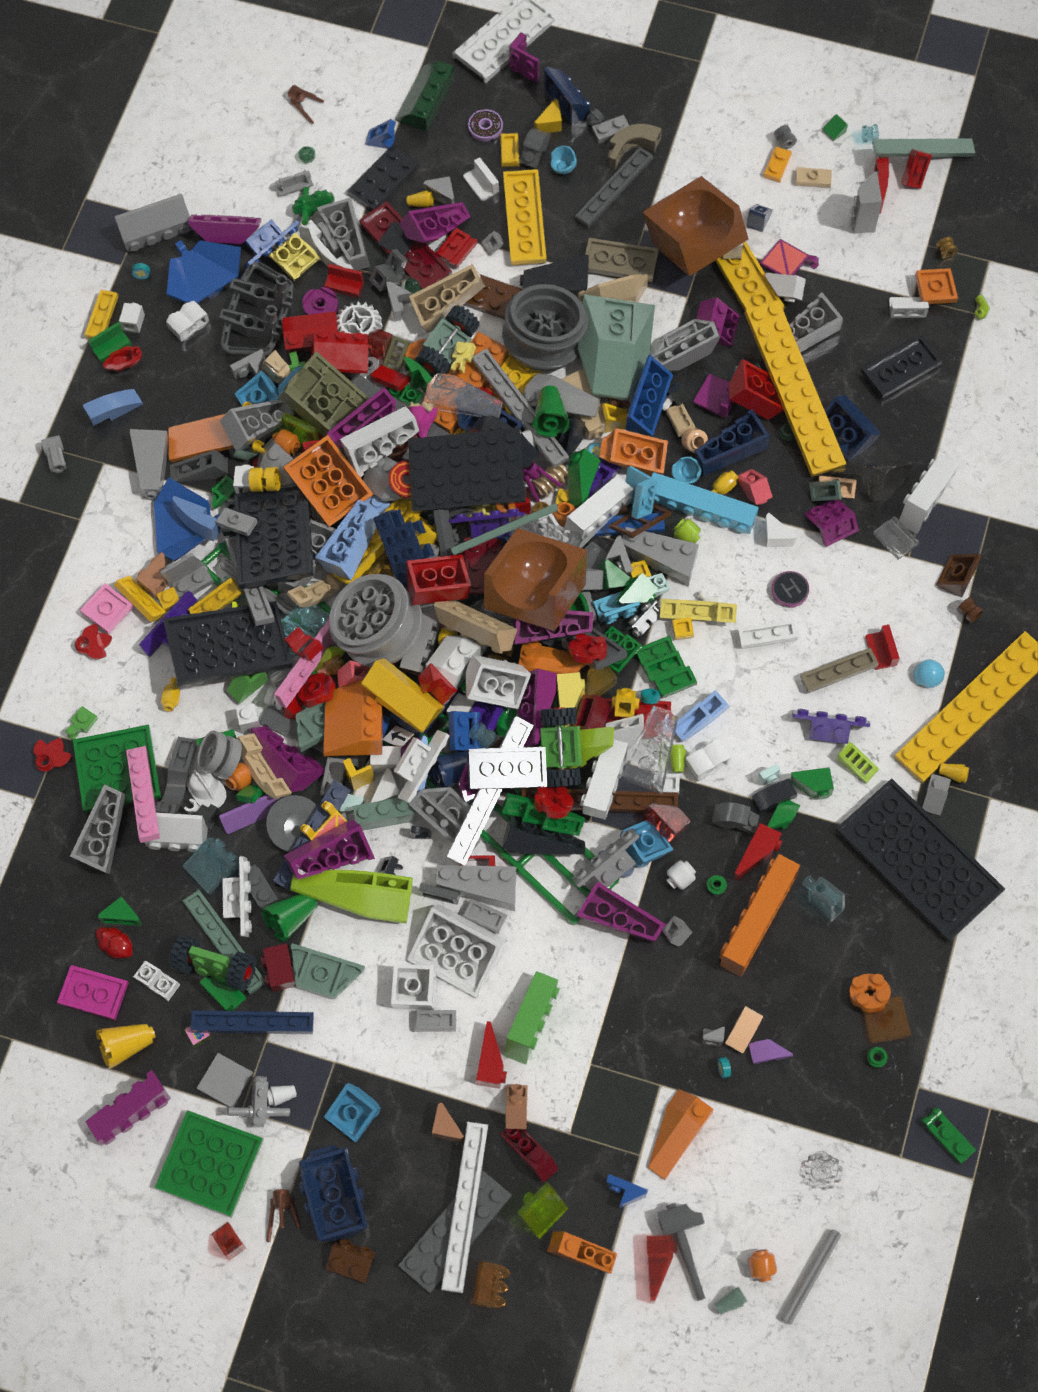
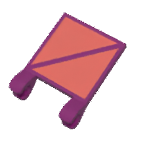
M780 239L763 258L760 265L775 274L799 276L795 274L805 262L811 268L816 269L819 266V258L809 255Z

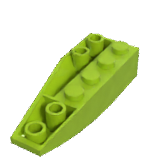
M325 870L323 873L297 879L293 875L290 890L366 918L406 924L413 878L369 871Z

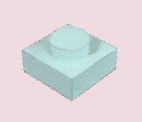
M776 764L759 773L758 781L762 786L766 783L772 784L778 779L780 769Z

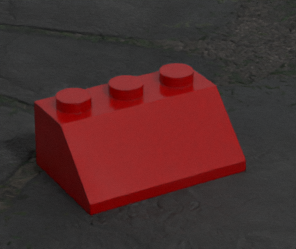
M336 311L282 318L287 354L311 351L313 331L338 332Z
M313 331L311 356L317 351L339 372L367 374L368 336L362 333Z
M742 359L729 382L730 400L746 409H753L756 414L769 420L784 410L771 377L766 371Z
M462 554L409 560L406 562L408 591L412 605L468 599L471 582Z

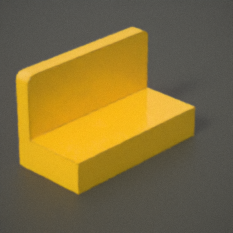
M350 758L343 761L345 773L353 790H357L375 781L371 765L356 771Z

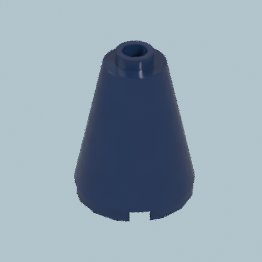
M467 751L438 755L435 764L429 770L434 786L454 788L458 785L467 762Z

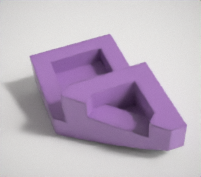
M770 1039L749 1043L752 1061L755 1065L771 1060L778 1061L793 1057V1053Z

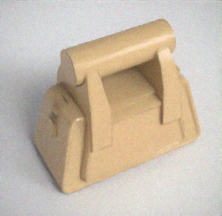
M275 350L264 360L261 370L276 384H280L291 373L288 364Z

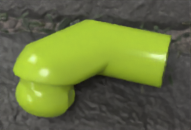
M979 295L975 298L979 306L977 311H975V316L977 319H984L989 313L990 306L984 296Z

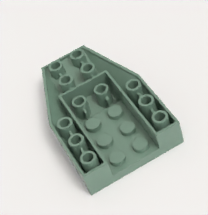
M584 294L582 305L588 315V328L584 337L578 342L577 350L591 393L594 396L628 401L641 377L647 356L650 355L655 305Z

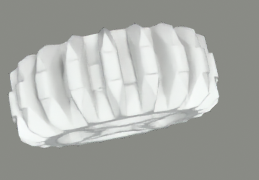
M358 301L357 305L351 302L350 307L344 305V310L339 309V315H336L338 332L367 334L370 345L373 343L372 340L377 341V335L381 334L382 319L372 305L368 307L366 302L361 305Z

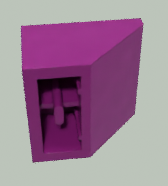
M717 297L701 302L697 319L715 323L720 336L717 344L728 347L733 345L740 315Z

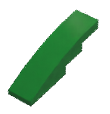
M507 793L502 807V814L521 817L522 821L539 824L544 830L576 836L580 835L585 821L584 817L568 812V815L564 818H550L546 816V812L541 810L540 813L536 810L533 804L534 799Z

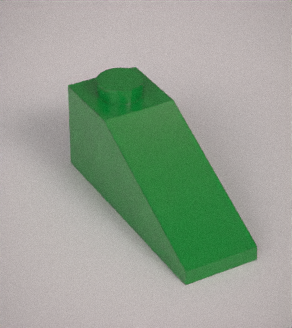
M585 448L574 452L570 456L568 466L570 503L575 508H578L587 500L601 461Z

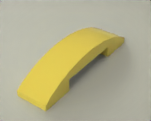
M661 599L660 618L682 619L691 617L693 620L736 623L737 604Z

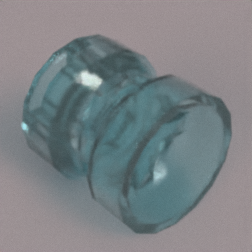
M477 722L469 732V738L473 741H478L479 745L483 748L489 747L496 736L493 730L487 729L481 722Z

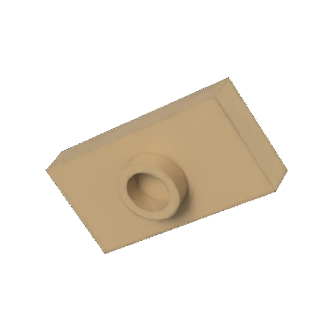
M797 167L796 185L830 188L832 170Z
M683 403L680 406L675 405L666 409V414L678 437L683 436L684 432L688 429L695 428Z

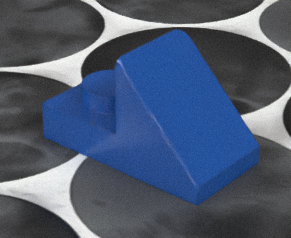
M389 119L369 129L365 144L389 149L395 139L394 128L396 122Z
M610 1174L606 1181V1186L609 1187L610 1191L620 1194V1192L624 1193L619 1209L645 1198L648 1193V1189Z

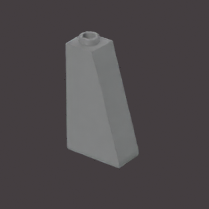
M130 429L143 497L156 499L164 486L169 447L168 433L161 430Z

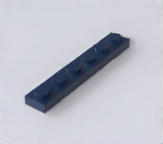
M333 780L306 825H309L315 832L330 816L321 807V804L324 801L330 802L339 811L351 790ZM301 833L291 851L311 840ZM284 860L272 881L290 891L293 874L286 860Z
M192 1011L191 1033L313 1034L314 1012Z

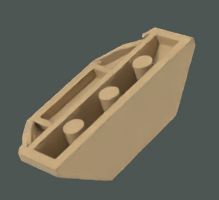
M647 274L630 275L597 284L586 291L579 292V300L582 303L584 294L638 302L647 288L648 276Z

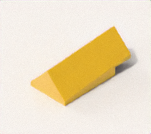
M385 658L375 661L361 683L364 688L376 695L375 700L420 733H423L445 708L444 705L429 693L423 694L419 685Z

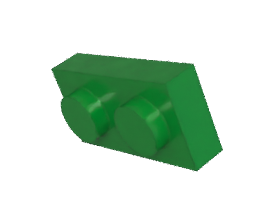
M690 666L655 679L654 683L663 699L697 685V680Z

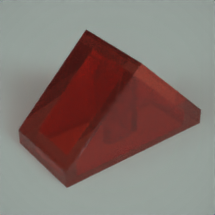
M229 1222L211 1234L229 1261L246 1249V1246Z

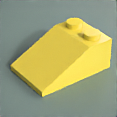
M580 672L557 674L558 707H576L577 714L581 698L585 695L584 679H580ZM563 724L564 727L572 726V724Z

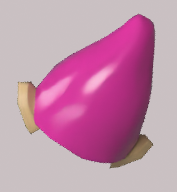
M410 402L408 409L415 416L419 428L417 434L419 438L427 437L428 430L437 417L438 408L433 407L432 403L422 402L420 405V403L414 404Z

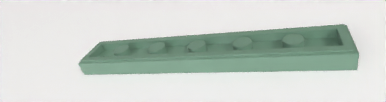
M873 139L872 141L875 157H909L912 149L932 154V157H973L975 154L972 139Z
M557 504L549 505L451 547L450 551L453 555H456L558 511Z
M197 890L183 900V903L221 955L229 957V960L232 961V957L236 952L245 953L200 890ZM256 967L251 984L246 989L250 995L266 984L265 979Z

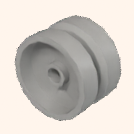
M215 730L210 731L204 737L198 749L196 757L197 769L207 774L212 773L221 779L229 778L235 771L241 757V741L231 736L226 737L223 733Z

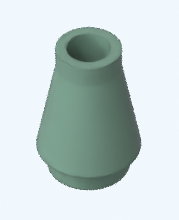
M738 1286L727 1292L715 1303V1306L720 1315L743 1307L747 1300Z

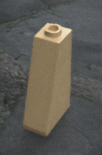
M584 369L561 379L592 395ZM600 402L596 417L573 415L575 419L585 422L584 433L589 440L599 438L605 433V420Z

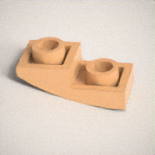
M745 1006L725 1043L744 1053L763 1016Z

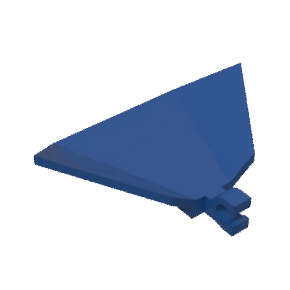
M181 240L175 243L181 257L170 259L167 296L184 303L191 301L199 303L203 299L211 298L224 290L223 287L229 284L232 279L238 278L241 247L199 241L191 251H188Z
M168 477L154 501L156 543L158 554L162 552L167 559L176 562L205 541L206 538L192 531L179 519L173 509V496L207 508V515L211 516L208 500ZM220 514L215 515L214 518L218 519Z

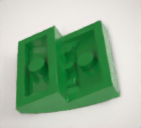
M405 357V375L410 376V385L415 389L421 388L427 400H429L434 393L433 379L420 364L409 357Z
M670 635L642 646L636 653L639 663L650 682L685 668L680 653L676 651Z

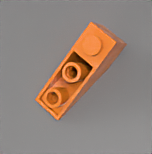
M553 1231L547 1252L563 1259L609 1274L612 1273L617 1253L567 1232Z

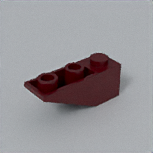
M505 1129L500 1133L508 1145L543 1183L559 1170L552 1157L524 1129Z

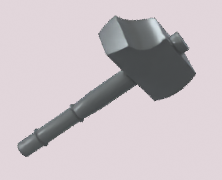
M676 1203L667 1205V1210L657 1213L663 1236L675 1234L697 1301L706 1299L684 1231L705 1223L702 1212L691 1210L687 1204L676 1206Z

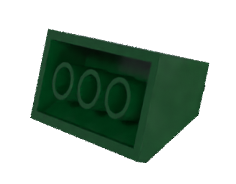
M441 61L424 65L396 117V121L428 131L454 80V66Z

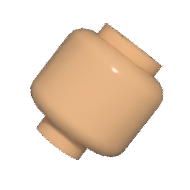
M697 428L688 429L682 436L683 447L692 453H695V450L708 441L706 433Z

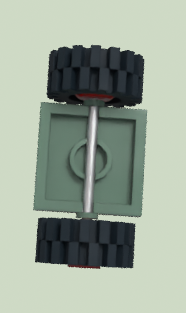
M453 306L445 319H441L422 345V350L414 360L433 379H441L449 367L451 368L453 362H455L452 355L457 342L470 343L471 337L480 326L478 318L474 317L475 314L473 312L470 313L469 309L465 310L463 306Z

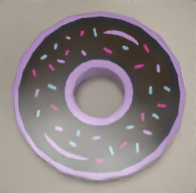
M485 109L477 111L470 117L468 128L473 138L478 141L488 142L490 139L499 137L502 133L503 123L498 113ZM483 124L490 125L488 128L481 127Z

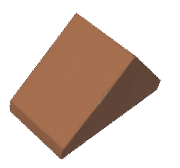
M442 1102L439 1103L432 1136L461 1143L464 1141L463 1134Z

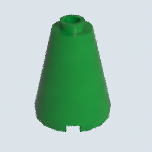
M552 385L541 389L532 420L533 429L537 430V434L544 437H556L558 433L562 432L564 434L569 428V418L557 387Z
M298 894L262 908L263 911H261L262 917L268 929L273 928L276 932L273 935L279 941L284 942L318 908V900Z

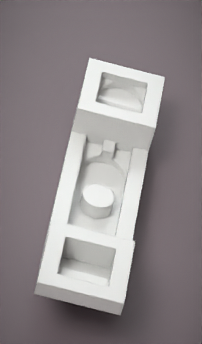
M310 220L308 225L311 242L320 259L327 266L332 264L353 269L343 256L336 259L322 243V232Z

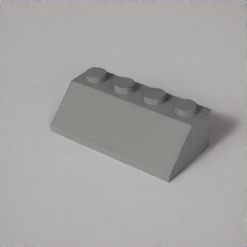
M182 193L115 216L127 253L194 230L188 225L190 215Z

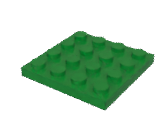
M149 724L73 739L84 813L92 811L104 785L126 795L124 805L134 804L126 750L146 746L154 799L161 798Z
M187 1110L154 1188L232 1218L264 1139Z

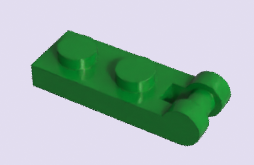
M934 1107L928 1117L925 1116L920 1120L923 1126L960 1165L976 1151L939 1108ZM936 1120L941 1123L938 1128L933 1124Z

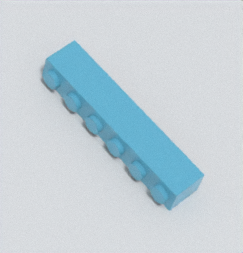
M653 472L651 477L657 480L654 504H661L668 509L682 511L689 516L700 517L707 522L718 523L722 527L736 529L739 533H751L759 507Z

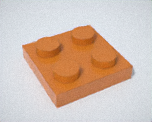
M951 268L916 270L915 278L921 302H928V304L957 302L958 296Z

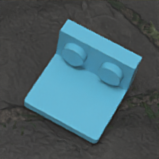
M629 466L625 482L633 488L632 500L630 502L633 504L631 516L639 519L652 513L657 480L633 466Z
M618 592L593 601V606L600 624L605 622L607 625L616 622V619L621 616L623 618L633 616L640 606L639 601L629 605H614L613 602L621 593Z

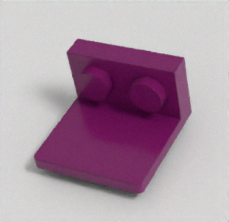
M520 32L509 45V67L514 72L524 75L528 80L538 83L539 59L527 53L526 35Z
M712 374L708 375L694 399L695 405L724 418L727 417L735 403L729 397V382Z
M828 500L805 512V517L820 529L822 542L826 547L859 531L855 513L840 500Z

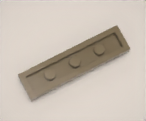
M868 648L801 674L800 678L807 692L811 693L876 668L879 663L872 649Z

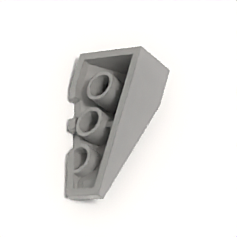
M537 373L525 387L524 398L533 410L536 409L541 389L552 385L558 388L567 414L588 417L597 416L600 399L554 375Z

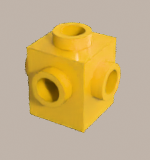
M629 688L617 689L616 696H612V707L615 708V716H634V710L639 709V698H636V691H632Z

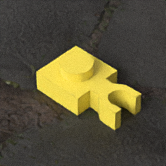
M457 342L452 355L455 361L451 366L453 372H456V369L459 367L460 372L464 373L465 363H471L476 349L474 343Z

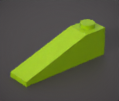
M614 727L580 730L581 767L586 765V761L593 756L598 757L613 747ZM566 766V768H577V767H578V766ZM546 767L547 770L558 769V767Z

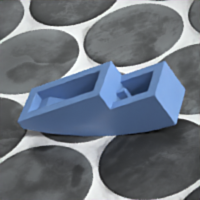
M129 389L94 399L84 404L83 408L94 426L108 418L112 421L141 406L143 403L136 391Z
M173 496V509L179 519L195 533L214 542L221 532L220 526L216 524L217 518L207 515V508Z

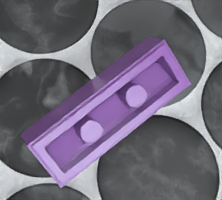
M267 794L258 798L254 804L247 803L220 815L219 817L226 833L230 834L266 818L269 810L277 800Z

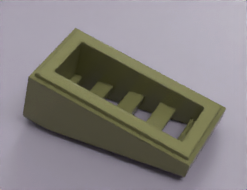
M393 335L383 366L400 372L404 364L406 351L413 341L399 335ZM400 342L404 344V347L397 345V343ZM397 349L402 352L401 354H398L394 352V350ZM391 357H397L399 361L393 360ZM390 362L397 366L396 368H393L391 366H388V363Z

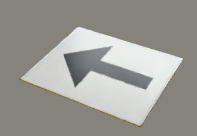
M395 726L383 740L402 748L414 734Z

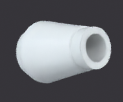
M270 1086L267 1094L268 1105H274L275 1107L297 1097L295 1086Z

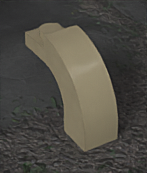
M635 124L618 131L610 140L607 157L609 168L615 170L621 157L629 149L641 147L655 152L661 140L662 128L648 124Z

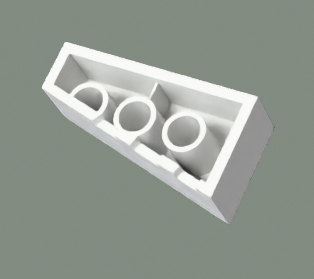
M617 475L567 516L564 533L569 539L568 543L582 548L623 506H627L631 502L633 488Z
M614 740L613 747L602 753L598 761L594 760L592 766L594 774L592 778H588L586 785L588 792L587 795L583 794L580 803L583 806V814L606 820L613 801L612 793H616L619 778H621L623 767L627 762L628 743Z

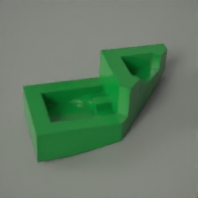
M227 475L215 487H212V507L214 509L223 505L236 494L233 487L234 481Z
M257 784L246 786L236 794V797L240 802L254 804L259 797L267 794Z
M790 800L778 804L767 827L772 829L782 827V829H786L789 823H792L800 805Z

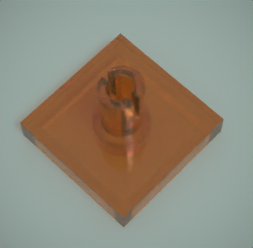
M902 996L890 998L885 1008L881 1011L874 1013L863 1011L870 1044L911 1036Z

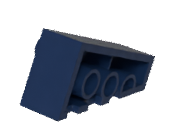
M753 409L748 411L747 415L743 418L737 419L735 424L728 429L722 430L721 434L716 438L713 437L695 450V459L701 465V474L703 476L769 448L770 436Z

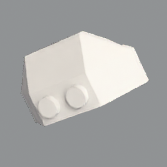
M461 635L446 636L426 663V667L432 663L458 689L466 678V670L471 656H482L488 645H479L475 639L462 637Z

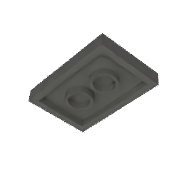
M592 628V632L586 634L587 636H601L606 639V657L600 661L599 658L594 659L593 663L587 664L594 670L603 669L627 657V650L595 628ZM576 635L562 639V647L568 650L569 643L576 639Z

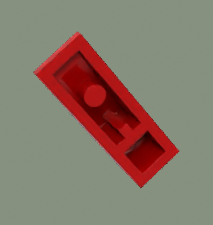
M760 823L733 879L738 881L770 858L774 850L778 852L783 842L780 840L782 833Z
M487 1021L476 1085L501 1089V1084L506 1083L507 1071H504V1064L490 1021Z

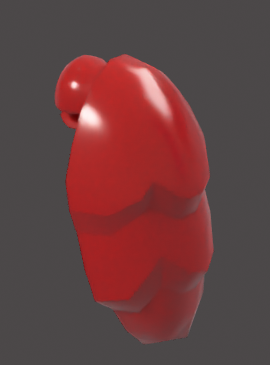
M127 346L114 351L104 361L103 367L107 371L117 372L126 368H132L142 358L141 349L137 346Z
M100 927L96 930L95 935L98 940V947L112 958L131 957L133 954L132 942L125 933H122L115 927Z

